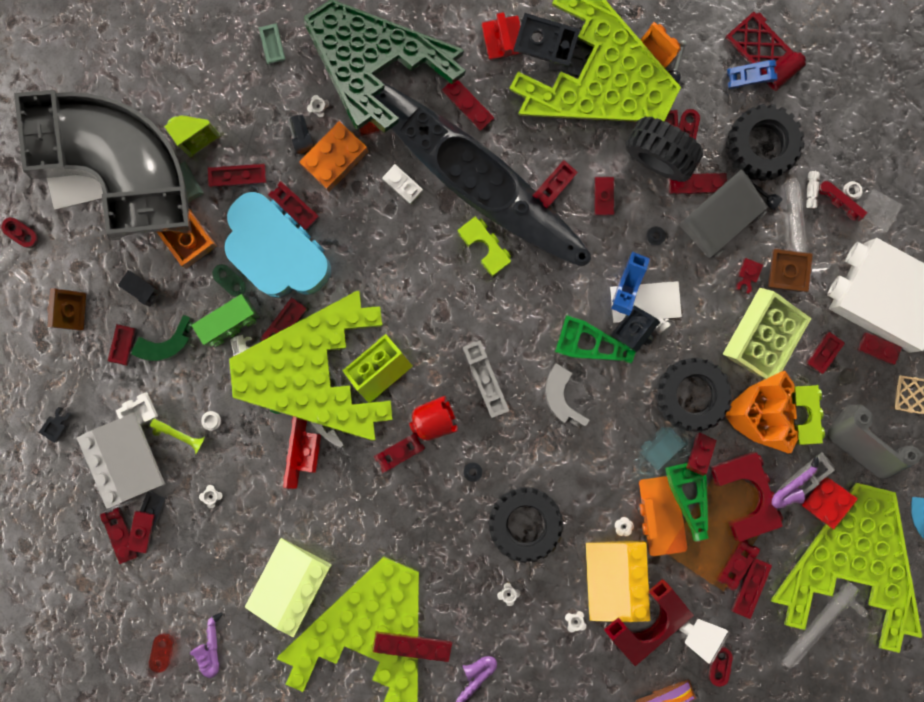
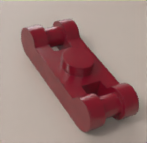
M417 433L408 436L373 456L375 461L379 462L382 473L426 449L424 444L420 443ZM409 442L414 446V449L411 451L406 445ZM390 455L393 461L387 463L385 456Z
M747 540L738 543L717 577L718 582L721 584L725 583L732 591L737 589L742 577L760 552L758 547L751 546ZM744 550L748 552L746 558L741 555ZM730 571L735 574L732 579L728 577Z

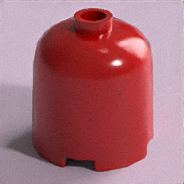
M446 396L420 405L412 412V422L409 423L410 428L422 440L429 441L458 431V426L453 425L452 420L455 419V415L449 401L446 402Z

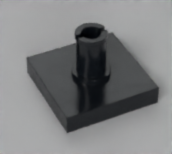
M634 305L630 315L625 316L611 336L637 352L643 344L647 346L653 342L654 338L651 334L660 321Z

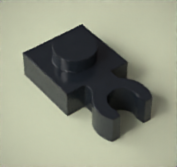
M58 407L55 411V418L49 416L38 432L53 443H57L66 430L67 426L63 424L64 421L69 420L72 416V413L67 412L66 416L62 417L61 411L63 407Z

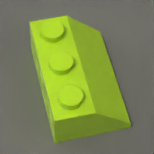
M180 115L172 117L168 120V124L164 126L177 146L189 157H192L221 137L220 133L206 119Z
M385 334L342 371L356 390L370 403L411 369L413 365Z

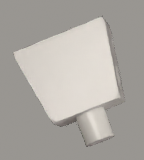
M700 619L696 621L695 625L686 622L679 629V631L688 635L685 644L711 665L730 634L726 629Z

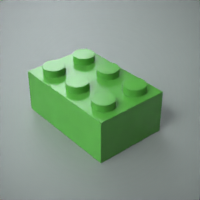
M240 294L191 326L203 345L216 348L223 344V339L228 336L232 338L241 332L240 329L244 326L250 327L257 322L256 319L260 316L248 297Z

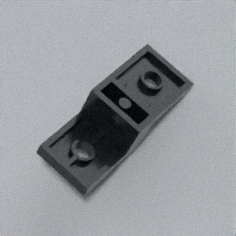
M524 13L513 51L550 62L548 69L558 72L562 71L579 78L586 64L585 58L590 56L594 47L577 39L580 31L578 28ZM540 33L543 39L540 42H535L532 39V35Z

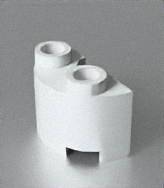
M147 392L137 396L138 400L136 402L129 400L122 404V408L116 410L119 419L135 413L140 425L151 422L153 418L156 419L158 417Z

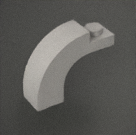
M554 364L545 385V395L550 410L563 423L569 417L571 418L570 422L579 428L581 425L586 427L589 419L571 409L564 398V388L572 373L560 365Z

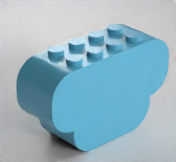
M249 192L240 196L231 205L227 214L228 224L233 230L225 242L227 258L259 290L271 297H284L293 289L305 295L319 291L331 276L330 262L323 254L325 250L315 240L311 242L309 240L311 236L301 226L297 229L295 227L297 225L295 220L288 213L283 215L282 212L284 210L274 200L270 202L265 196L256 192Z

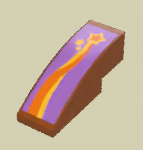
M688 679L654 691L652 695L640 698L636 702H691L696 697Z

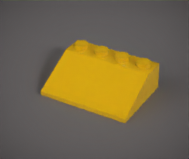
M634 540L586 543L589 620L614 621L619 617L622 622L650 621L646 542Z

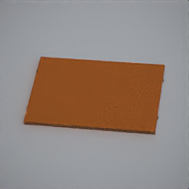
M712 479L707 486V532L709 538L694 542L691 529L687 521H685L666 554L707 580L710 584L724 591L727 585L718 582L717 577L739 543L734 540L728 522L754 511L759 500L757 489L742 479L722 486L715 485ZM698 503L691 511L694 519L699 518L701 515ZM759 535L746 539L749 541L748 544L753 546ZM745 550L741 553L744 557L748 554ZM730 571L728 577L732 579L734 573Z

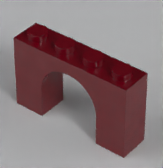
M751 452L709 467L714 483L717 486L740 479H747L755 485L758 491L759 499L756 508L750 514L728 522L733 538L738 542L783 527L781 522L783 521V516L780 510H777L772 505V498L775 494L773 491H770V479L767 473H764L762 468L764 462L761 455H758L757 452Z
M664 579L648 591L660 607L659 617L650 628L641 632L631 631L618 617L604 629L634 666H637L694 616Z

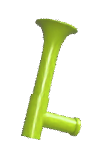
M154 418L150 424L154 428L152 430L154 436H159L161 432L169 434L189 444L194 449L195 455L205 436L200 439L192 438Z

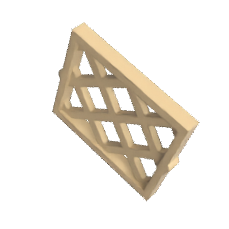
M899 376L894 410L924 414V407L921 405L924 397L918 401L915 396L919 392L924 396V386L920 387L917 383L918 381L924 382V379ZM904 379H911L913 382L907 385ZM913 384L918 388L914 393L909 388ZM908 390L910 396L905 399L902 392ZM913 397L916 403L911 406L908 400ZM905 403L908 409H901L900 406ZM919 405L921 411H914L913 408Z

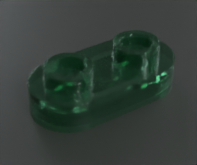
M219 264L213 269L212 276L214 280L230 295L237 297L246 292V283L230 267ZM222 271L226 272V276L224 278H221L220 273ZM236 284L240 285V289L238 291L234 290V286Z

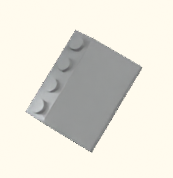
M135 413L77 437L106 509L120 505L165 484Z

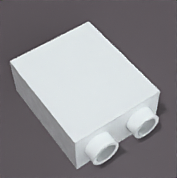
M874 238L864 244L856 242L845 262L852 265L847 276L844 278L839 275L828 291L827 295L834 299L829 310L886 341L902 347L908 353L923 351L924 263L878 238Z

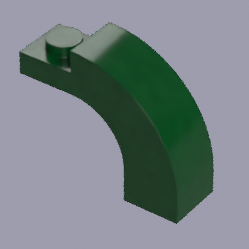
M183 315L173 336L162 343H154L143 337H138L131 355L156 362L171 360L179 356L189 347L193 340L187 337V333L190 334L193 327L191 325L194 324V319Z

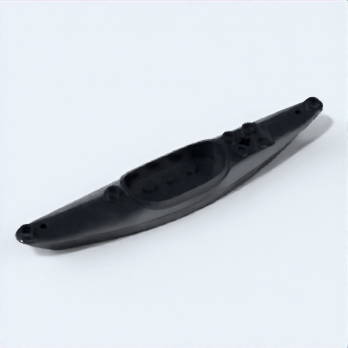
M385 84L384 90L375 96L379 102L399 118L398 124L392 127L398 137L442 183L467 204L511 233L554 256L578 266H585L590 262V252L571 228L550 206L546 208L540 199L534 198L532 195L536 191L487 147L439 114ZM421 131H428L429 135L424 134L421 136Z

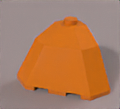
M781 371L750 386L732 401L730 405L732 407L730 412L726 413V418L734 429L752 441L785 453H792L798 440V431L794 430V419H797L796 404H792V393L795 392L793 381L786 371Z

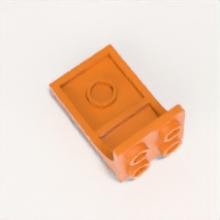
M655 22L651 24L648 31L640 39L665 69L676 59L681 50L679 42L675 38H671L661 24Z

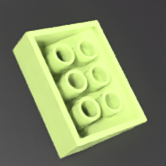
M759 288L723 355L765 380L783 371L811 318L776 292Z
M281 538L245 608L276 629L294 637L332 564Z

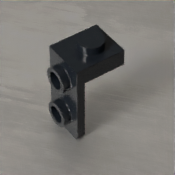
M129 270L118 284L120 288L149 307L159 297L160 290Z

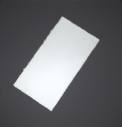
M71 175L47 178L54 210L102 198L103 191L100 183L91 177Z
M678 281L640 284L634 305L657 319L682 317ZM617 286L610 287L611 302L613 301ZM612 309L613 323L621 322L626 315Z

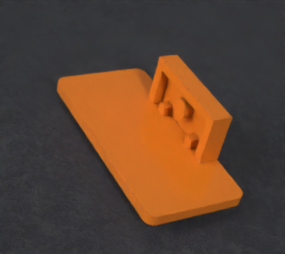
M667 476L641 479L639 481L642 504H639L641 516H644L642 529L643 534L647 537L649 554L651 556L686 552L687 541L683 514L669 487Z

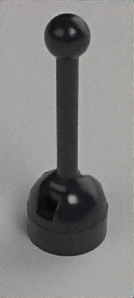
M752 182L756 190L767 198V206L774 211L783 198L777 194L768 195Z

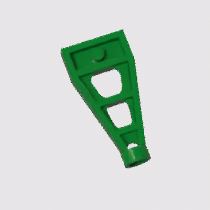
M567 315L555 350L556 353L572 358L617 360L632 364L636 353L586 321ZM586 332L595 338L596 343L593 349L582 350L578 348L581 333ZM601 341H606L614 346L612 354H604L598 351Z
M688 463L667 467L665 470L669 487L691 529L693 541L708 539L706 475L702 476L687 469ZM689 482L696 483L697 496L695 499L689 500L685 497L682 491L683 484ZM690 504H699L701 514L699 518L694 519L689 510Z

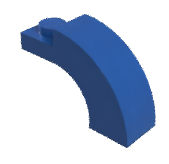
M634 252L631 253L617 286L611 309L628 316L630 315L650 258Z

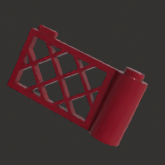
M752 12L728 33L725 38L750 64L758 63L760 59L777 60L776 67L774 68L777 74V81L766 83L772 90L778 91L806 66V58L801 52H793L765 23L767 19L760 12L757 14ZM754 19L758 23V30L748 29V22ZM736 33H744V42H737L732 36ZM747 33L758 34V42H747ZM761 34H768L771 37V43H760ZM747 46H757V55H749L747 53ZM760 47H771V56L760 55ZM774 47H781L786 53L783 56H774ZM762 69V75L767 74V70Z

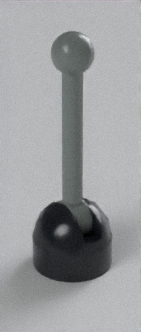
M685 40L679 42L681 50L677 56L674 69L668 71L678 84L680 83L681 74L677 69L683 49L687 45Z

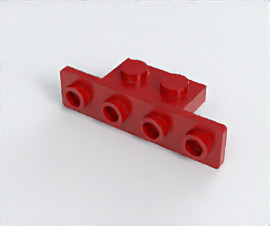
M296 417L292 418L286 471L283 478V488L297 489L300 471L316 473L321 434L305 432L307 421Z

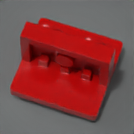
M502 12L496 15V20L482 23L489 60L521 54L513 51L521 26L519 16L505 18V14Z

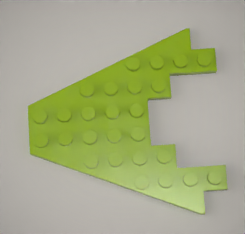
M553 0L552 6L585 21L577 39L594 48L578 79L561 71L553 88L517 72L509 90L526 98L518 114L521 116L638 122L643 117H653L654 119L658 118L665 121L681 87L606 0Z
M355 291L230 358L233 398L375 441L373 423L393 420L391 401L352 405L350 386L330 387L327 351L346 349L344 330L381 327L380 306L361 308L360 292Z
M855 483L849 493L858 498V501L835 530L825 524L776 591L771 601L788 606L784 623L786 626L805 630L814 592L833 597L837 578L872 586L868 605L886 609L878 647L900 653L904 634L922 638V631L896 492Z
M383 556L279 654L277 660L293 666L285 685L304 692L318 658L321 657L337 664L345 646L379 661L372 680L389 687L383 702H418V658L374 653L372 648L375 631L418 637L419 571Z

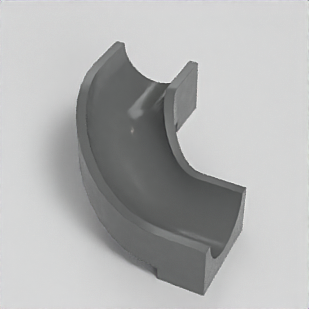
M55 90L14 93L22 169L31 179L79 175L97 180L103 191L102 201L106 234L112 241L120 240L128 235L147 232L177 231L192 233L186 185L178 159L163 133L142 113L117 100L88 93H56Z

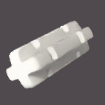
M810 171L808 173V200L806 207L809 209L818 207L819 182L817 180H819L820 173L817 171Z

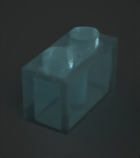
M671 427L660 428L655 433L657 436L652 441L648 440L641 446L643 450L639 453L655 470H659L686 445Z

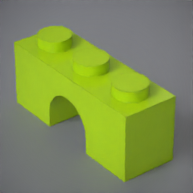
M475 216L458 229L457 233L468 247L477 242L484 243L488 247L489 253L481 260V264L494 277L511 263L509 259L511 255L505 248L501 249L499 247L497 237L493 233L490 235L486 230L488 227L481 218L478 220Z
M818 385L796 386L795 392L792 393V404L804 407L808 414L807 420L803 424L794 425V430L798 431L796 444L823 443L825 438V431L821 426V420L823 419V410L820 408L822 392Z

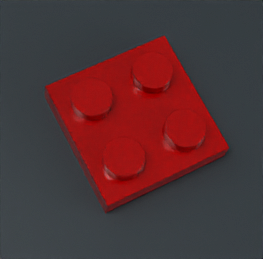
M825 477L805 500L802 507L835 530L858 501V498L830 478Z

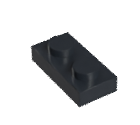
M148 491L140 512L155 515L151 533L153 534L167 497Z

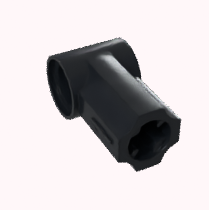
M303 115L292 116L287 120L293 136L292 142L297 155L307 153L314 147L311 134L308 132L305 118Z

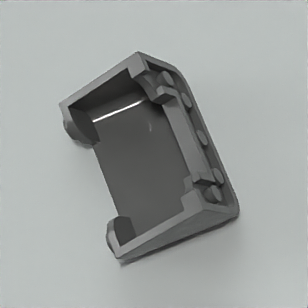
M741 169L679 225L708 258L713 255L717 257L725 250L723 246L755 218L761 219L767 213L765 209L768 206L748 176Z
M862 404L847 405L828 429V437L831 441L881 479H888L918 463L924 455L914 446L899 447L898 450H893L869 431L868 428L873 422V415Z

